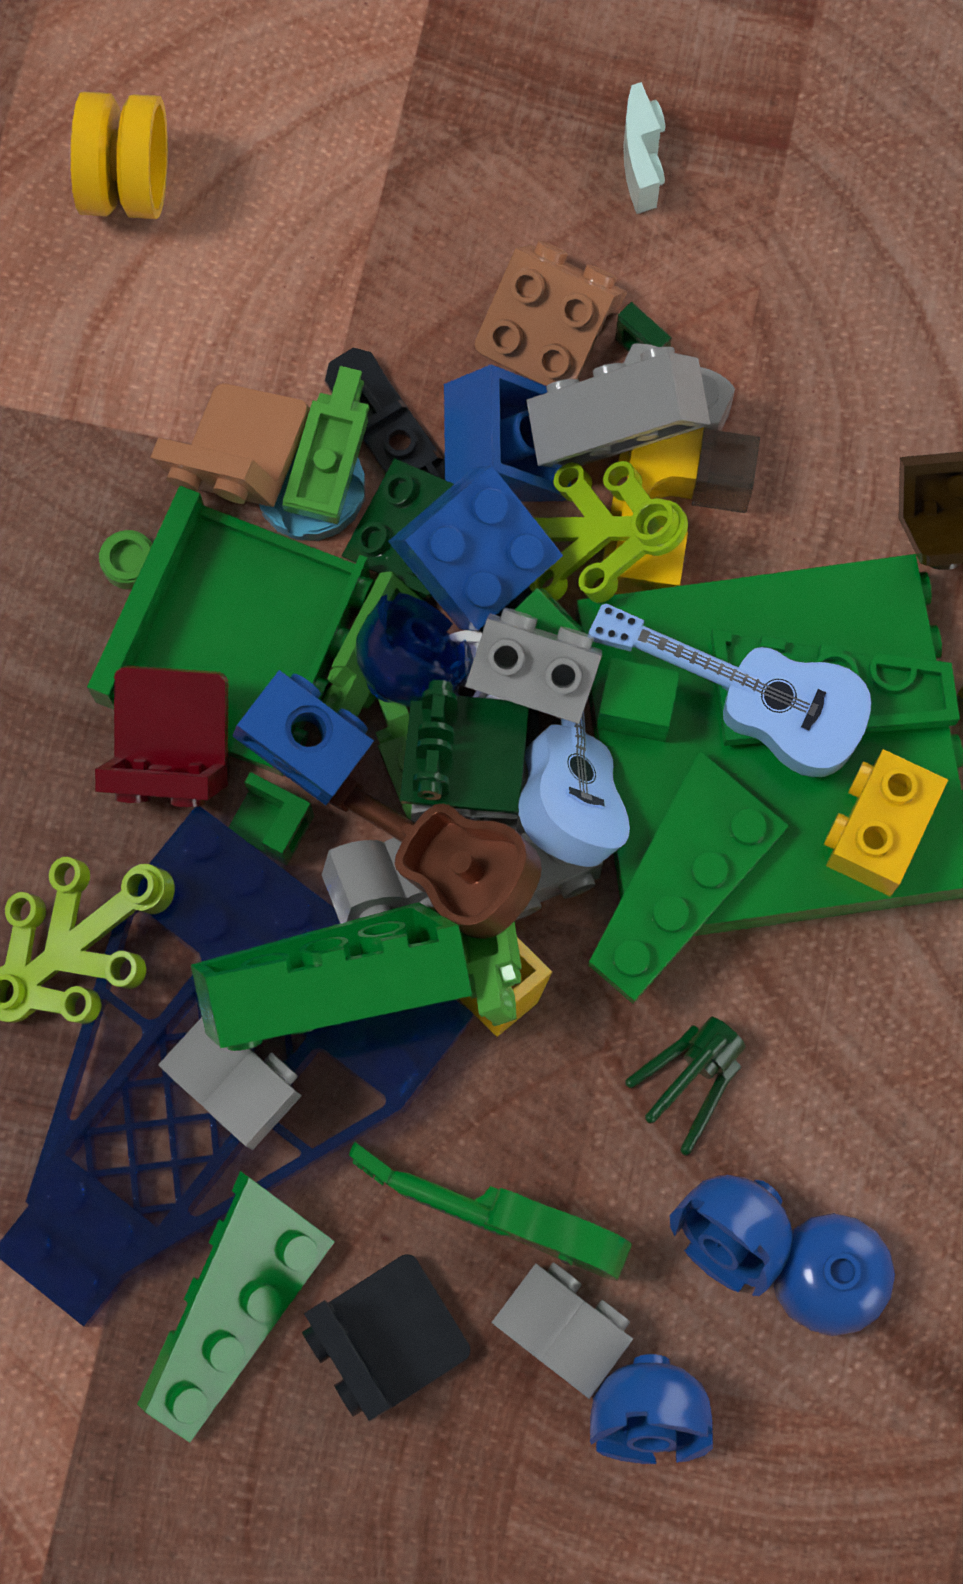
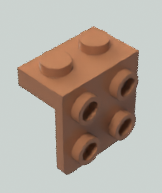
M538 241L536 247L527 245L515 248L476 337L475 348L480 354L547 386L560 380L579 379L606 317L619 311L627 291L614 286L617 277L589 264H587L585 270H582L565 262L568 253L547 242Z
M222 383L214 388L191 445L158 437L150 458L168 473L166 480L178 488L180 485L196 492L202 490L215 493L226 500L239 504L249 501L274 507L302 438L310 408L300 399Z

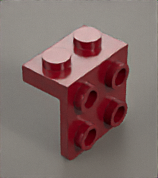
M124 666L117 670L114 675V758L95 769V792L115 793V800L123 803H142L149 801L150 796L170 797L171 804L178 807H199L205 805L206 800H209L228 786L229 683L227 677L223 673L216 671Z

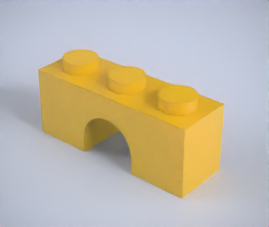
M704 427L620 453L619 461H627L632 464L641 475L642 487L651 499L668 496L692 499ZM613 496L611 514L613 516H632L633 512L625 500L621 501ZM688 532L682 542L669 553L659 556L646 554L617 578L618 589L615 594L680 586ZM611 541L605 546L603 561L625 541Z

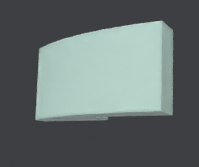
M642 82L631 85L623 144L626 181L636 214L657 208L659 187L665 183L663 168L657 156L660 133L665 131V120L656 99L649 101Z

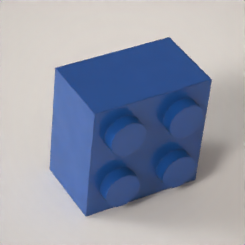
M492 465L472 468L388 541L455 625L462 630L478 631L486 624L490 613L494 615L499 613L563 556Z

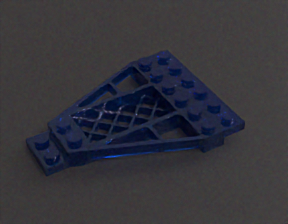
M201 806L195 807L149 863L166 870L172 876L175 884V894L171 904L164 911L157 914L142 913L199 956L201 962L340 924L334 907ZM146 877L141 881L139 885V897L142 896L148 888V881ZM135 911L112 930L105 955H112L117 951H123L133 918L141 911ZM193 974L157 1018L151 1020L141 1016L110 992L112 984L107 979H96L93 990L101 999V1011L93 1022L82 1024L25 1201L29 1205L0 1240V1260L83 1327H88L126 1278L152 1264L159 1256L217 1223L219 1219L225 1218L235 1197L233 1195L199 1216L191 1215L245 1145L231 1133L221 1146L219 1123L210 1113L176 1117L173 1085H178V1083L163 1069V1077L135 1080L159 1049L162 1061L169 1053L168 1044L179 1043L188 1033L171 1034L196 1002L199 1020L202 1017ZM450 1000L316 1028L300 1034L305 1040L295 1053L292 1034L285 1035L287 1060L282 1062L298 1076L296 1080L317 1053L323 1052L382 1097L386 1103L382 1108L313 1149L278 1122L271 1130L300 1151L301 1155L256 1183L269 1192L398 1114H404L437 1071L439 1063L472 1022L474 1014L458 1001ZM111 1004L141 1027L142 1037L79 1117L75 1120H70L105 1006ZM164 1086L167 1118L135 1123L131 1091ZM123 1096L125 1124L96 1128L120 1097ZM210 1122L213 1155L180 1159L177 1126ZM168 1128L171 1160L139 1165L136 1132ZM126 1133L129 1166L97 1170L94 1137ZM84 1142L87 1170L72 1159ZM206 1165L184 1193L181 1168ZM172 1169L176 1203L143 1207L140 1173ZM130 1175L133 1207L98 1179ZM169 1212L159 1226H156L144 1216Z

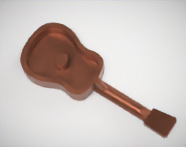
M350 776L347 777L329 801V804L346 813L348 810H351L402 842L395 857L396 870L417 889L427 893L438 913L459 925L460 931L467 936L486 939L503 932L524 911L538 886L542 866L537 851L516 830L506 824L495 821L470 820L446 804L433 805L414 823L362 791L363 787Z

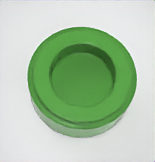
M123 530L109 536L101 546L99 563L105 577L114 586L122 589L133 588L152 546L151 541L145 535L133 530Z

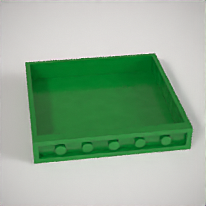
M916 554L617 594L602 603L593 602L589 598L577 600L575 618L576 622L585 630L583 633L589 634V630L601 605L609 604L644 620L643 626L713 656L710 636L712 628L733 631V635L760 639L762 635L784 638L787 643L820 647L821 644L844 647V651L875 655L876 652L935 661L942 656V641L937 625H929L926 605H930L932 600L930 579L926 571L919 572ZM596 642L592 643V647L602 650L601 660L588 696L594 738L602 742L611 753L614 766L613 781L625 806L630 826L629 837L626 843L613 853L620 901L699 750L785 821L789 827L694 936L963 898V789L961 790L957 769L963 766V748L959 735L951 734L949 726L865 733L855 751L841 769L825 777H809L791 770L780 762L764 743L723 745L716 683L634 647L631 651ZM611 657L672 669L679 673L670 726L665 742L597 729ZM883 749L948 779L904 877L891 896L827 867L826 864L834 849L823 845L838 813L849 817L858 798L849 794L848 791L862 762L874 765Z

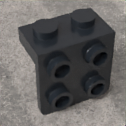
M409 1254L398 1257L330 1302L324 1300L304 1313L311 1325L302 1331L308 1345L320 1363L331 1358L343 1378L334 1385L340 1398L353 1417L363 1411L368 1421H373L465 1361L470 1355V1345L417 1259Z

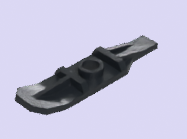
M353 347L330 361L324 382L331 393L333 392L340 366L362 371L361 380L364 381L359 402L369 405L368 424L363 442L385 474L395 458L445 480L443 457L396 392L372 352ZM402 434L408 436L411 442L406 449L395 450L389 444L390 439L395 435Z

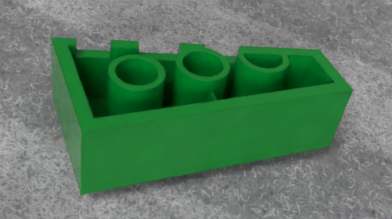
M420 902L191 964L205 1033L220 1048L227 1047L230 1051H241L256 1047L264 1039L306 1033L316 1028L472 996L459 925Z

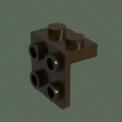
M963 451L900 457L898 519L919 562L938 570L955 569L963 563Z

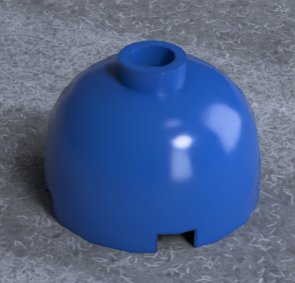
M718 1175L706 1179L696 1186L669 1215L670 1228L674 1236L682 1228L684 1234L691 1242L684 1250L689 1258L707 1275L733 1291L739 1292L747 1284L755 1287L752 1296L762 1295L780 1275L790 1257L793 1231L789 1218L781 1205L782 1199L778 1192L764 1181H752L734 1175Z
M836 1213L811 1217L792 1229L793 1238L789 1260L780 1275L773 1282L776 1298L789 1318L810 1331L828 1336L859 1332L877 1320L891 1299L895 1278L891 1253L879 1234L857 1218Z
M656 1354L637 1356L634 1358L633 1364L621 1367L609 1375L597 1390L593 1398L590 1415L591 1445L596 1442V1451L603 1456L619 1461L640 1464H656V1458L652 1452L676 1451V1463L705 1456L713 1449V1421L709 1397L701 1382L683 1368L670 1365L669 1358Z

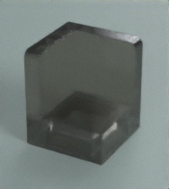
M704 429L691 505L746 513L754 486L760 437Z

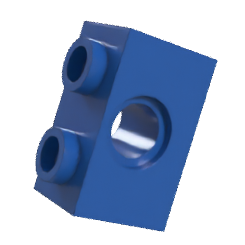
M279 670L237 724L233 737L326 806L374 740L365 734L368 728L357 716L342 708L336 713L318 698L321 696V693L310 681L295 673L289 678ZM300 721L314 724L320 731L321 743L313 747H305L298 744L292 736L291 726Z

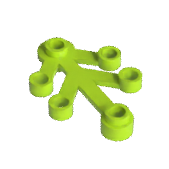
M627 461L613 463L608 467L603 476V483L608 491L616 499L625 500L633 512L632 516H613L593 491L592 478L584 468L575 462L567 463L557 470L553 483L566 500L574 502L584 517L534 518L552 542H575L562 551L563 556L530 584L529 588L532 591L536 588L545 589L557 601L567 590L568 576L611 541H625L601 563L588 565L579 576V587L588 598L596 603L605 602L616 593L618 589L617 578L644 555L659 556L669 553L682 542L688 529L687 516L675 502L660 498L651 499L642 487L641 475ZM628 476V479L622 485L617 486L620 479ZM578 477L575 484L567 487L572 479ZM554 577L552 583L546 588H543L544 583L548 579ZM604 577L600 586L592 588L599 578Z
M71 857L57 859L49 871V881L52 887L57 890L45 951L33 961H31L35 931L36 927L40 926L45 919L46 906L44 901L36 895L26 892L13 894L5 906L6 919L13 925L6 962L5 965L0 967V1021L8 1023L20 1022L36 1010L62 1014L66 1020L80 1024L93 1022L101 1011V999L94 990L74 986L63 992L41 987L59 971L107 979L112 985L126 989H133L139 986L146 976V964L139 955L126 951H117L112 955L87 952L86 950L138 910L148 914H157L164 911L171 904L175 894V884L172 876L166 870L150 864L134 866L124 876L121 891L75 927L81 894L89 884L90 871L88 866L80 860ZM73 866L75 870L74 879L70 884L66 885L64 881L65 873ZM146 877L148 881V888L146 892L139 897V885L141 881ZM29 901L31 907L30 914L25 920H22V906ZM129 960L131 972L123 980L120 976V968L125 961ZM12 983L14 988L13 996L7 1002V989ZM83 995L86 1000V1006L84 1011L78 1015L75 1011V1004L77 999Z

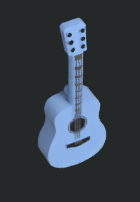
M609 604L601 605L588 634L594 637L593 642L631 651L633 647L721 685L728 691L723 710V719L726 725L734 732L763 742L779 761L791 770L809 777H825L834 774L845 765L860 742L868 723L871 711V698L864 681L850 669L826 662H796L776 650L765 647L753 649L744 658L740 666L737 667L643 626L644 620Z
M584 711L579 724L561 718V725H550L526 747L525 761L528 769V779L519 799V817L526 834L534 844L546 853L566 863L584 867L598 866L626 843L630 830L629 818L613 781L614 766L611 753L602 742L586 734Z

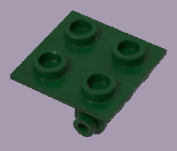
M394 458L341 556L354 563L357 562L359 555L367 557L369 570L378 574L393 572L404 581L408 588L413 589L419 596L428 601L432 595L388 541L454 484Z
M444 680L431 681L429 689L423 692L412 691L400 803L425 806L446 804L458 809L519 814L518 804L521 795L529 707L502 699L457 696L452 692V683Z

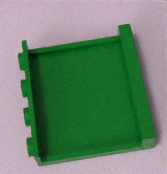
M179 485L87 688L95 703L114 710V675L117 670L124 666L221 672L227 677L229 683L228 755L283 777L284 774L235 739L233 733L237 724L279 670L289 678L295 673L310 681L321 693L318 699L320 701L323 700L326 690L331 686V682L325 678L350 631L348 628L355 610H361L375 583V580L370 578L368 558L359 555L355 564L204 506L200 493ZM300 721L291 726V733L298 744L306 747L309 732L303 729L307 721Z

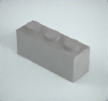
M658 347L644 351L640 354V362L628 366L624 363H613L597 367L593 370L594 377L580 382L578 379H566L550 383L546 386L547 393L526 400L538 466L560 468L571 462L582 466L711 425L699 359L677 354L673 347Z

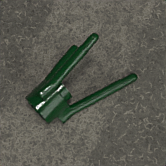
M711 1016L700 1029L691 1025L679 1040L625 1080V1085L628 1088H634L689 1049L684 1055L689 1065L646 1113L645 1120L650 1124L656 1122L698 1074L707 1079H711L716 1073L718 1074L681 1146V1153L687 1156L691 1154L699 1137H701L728 1083L742 1068L736 1059L744 1051L746 1045L731 1027L718 1018Z

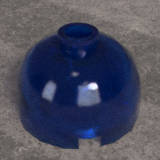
M399 593L393 601L387 600V594L380 597L369 611L356 637L355 655L360 672L374 696L384 702L410 707L411 700L422 701L423 691L429 689V683L433 680H444L452 683V692H454L470 673L474 661L471 647L465 639L459 645L451 640L450 634L447 631L453 623L443 613L423 600L409 594Z

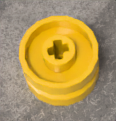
M85 91L79 93L75 104L71 133V182L74 203L80 215L108 216L113 212L120 198V203L129 218H159L164 203L168 165L167 119L162 97L156 95H129L120 112L119 105L112 93Z

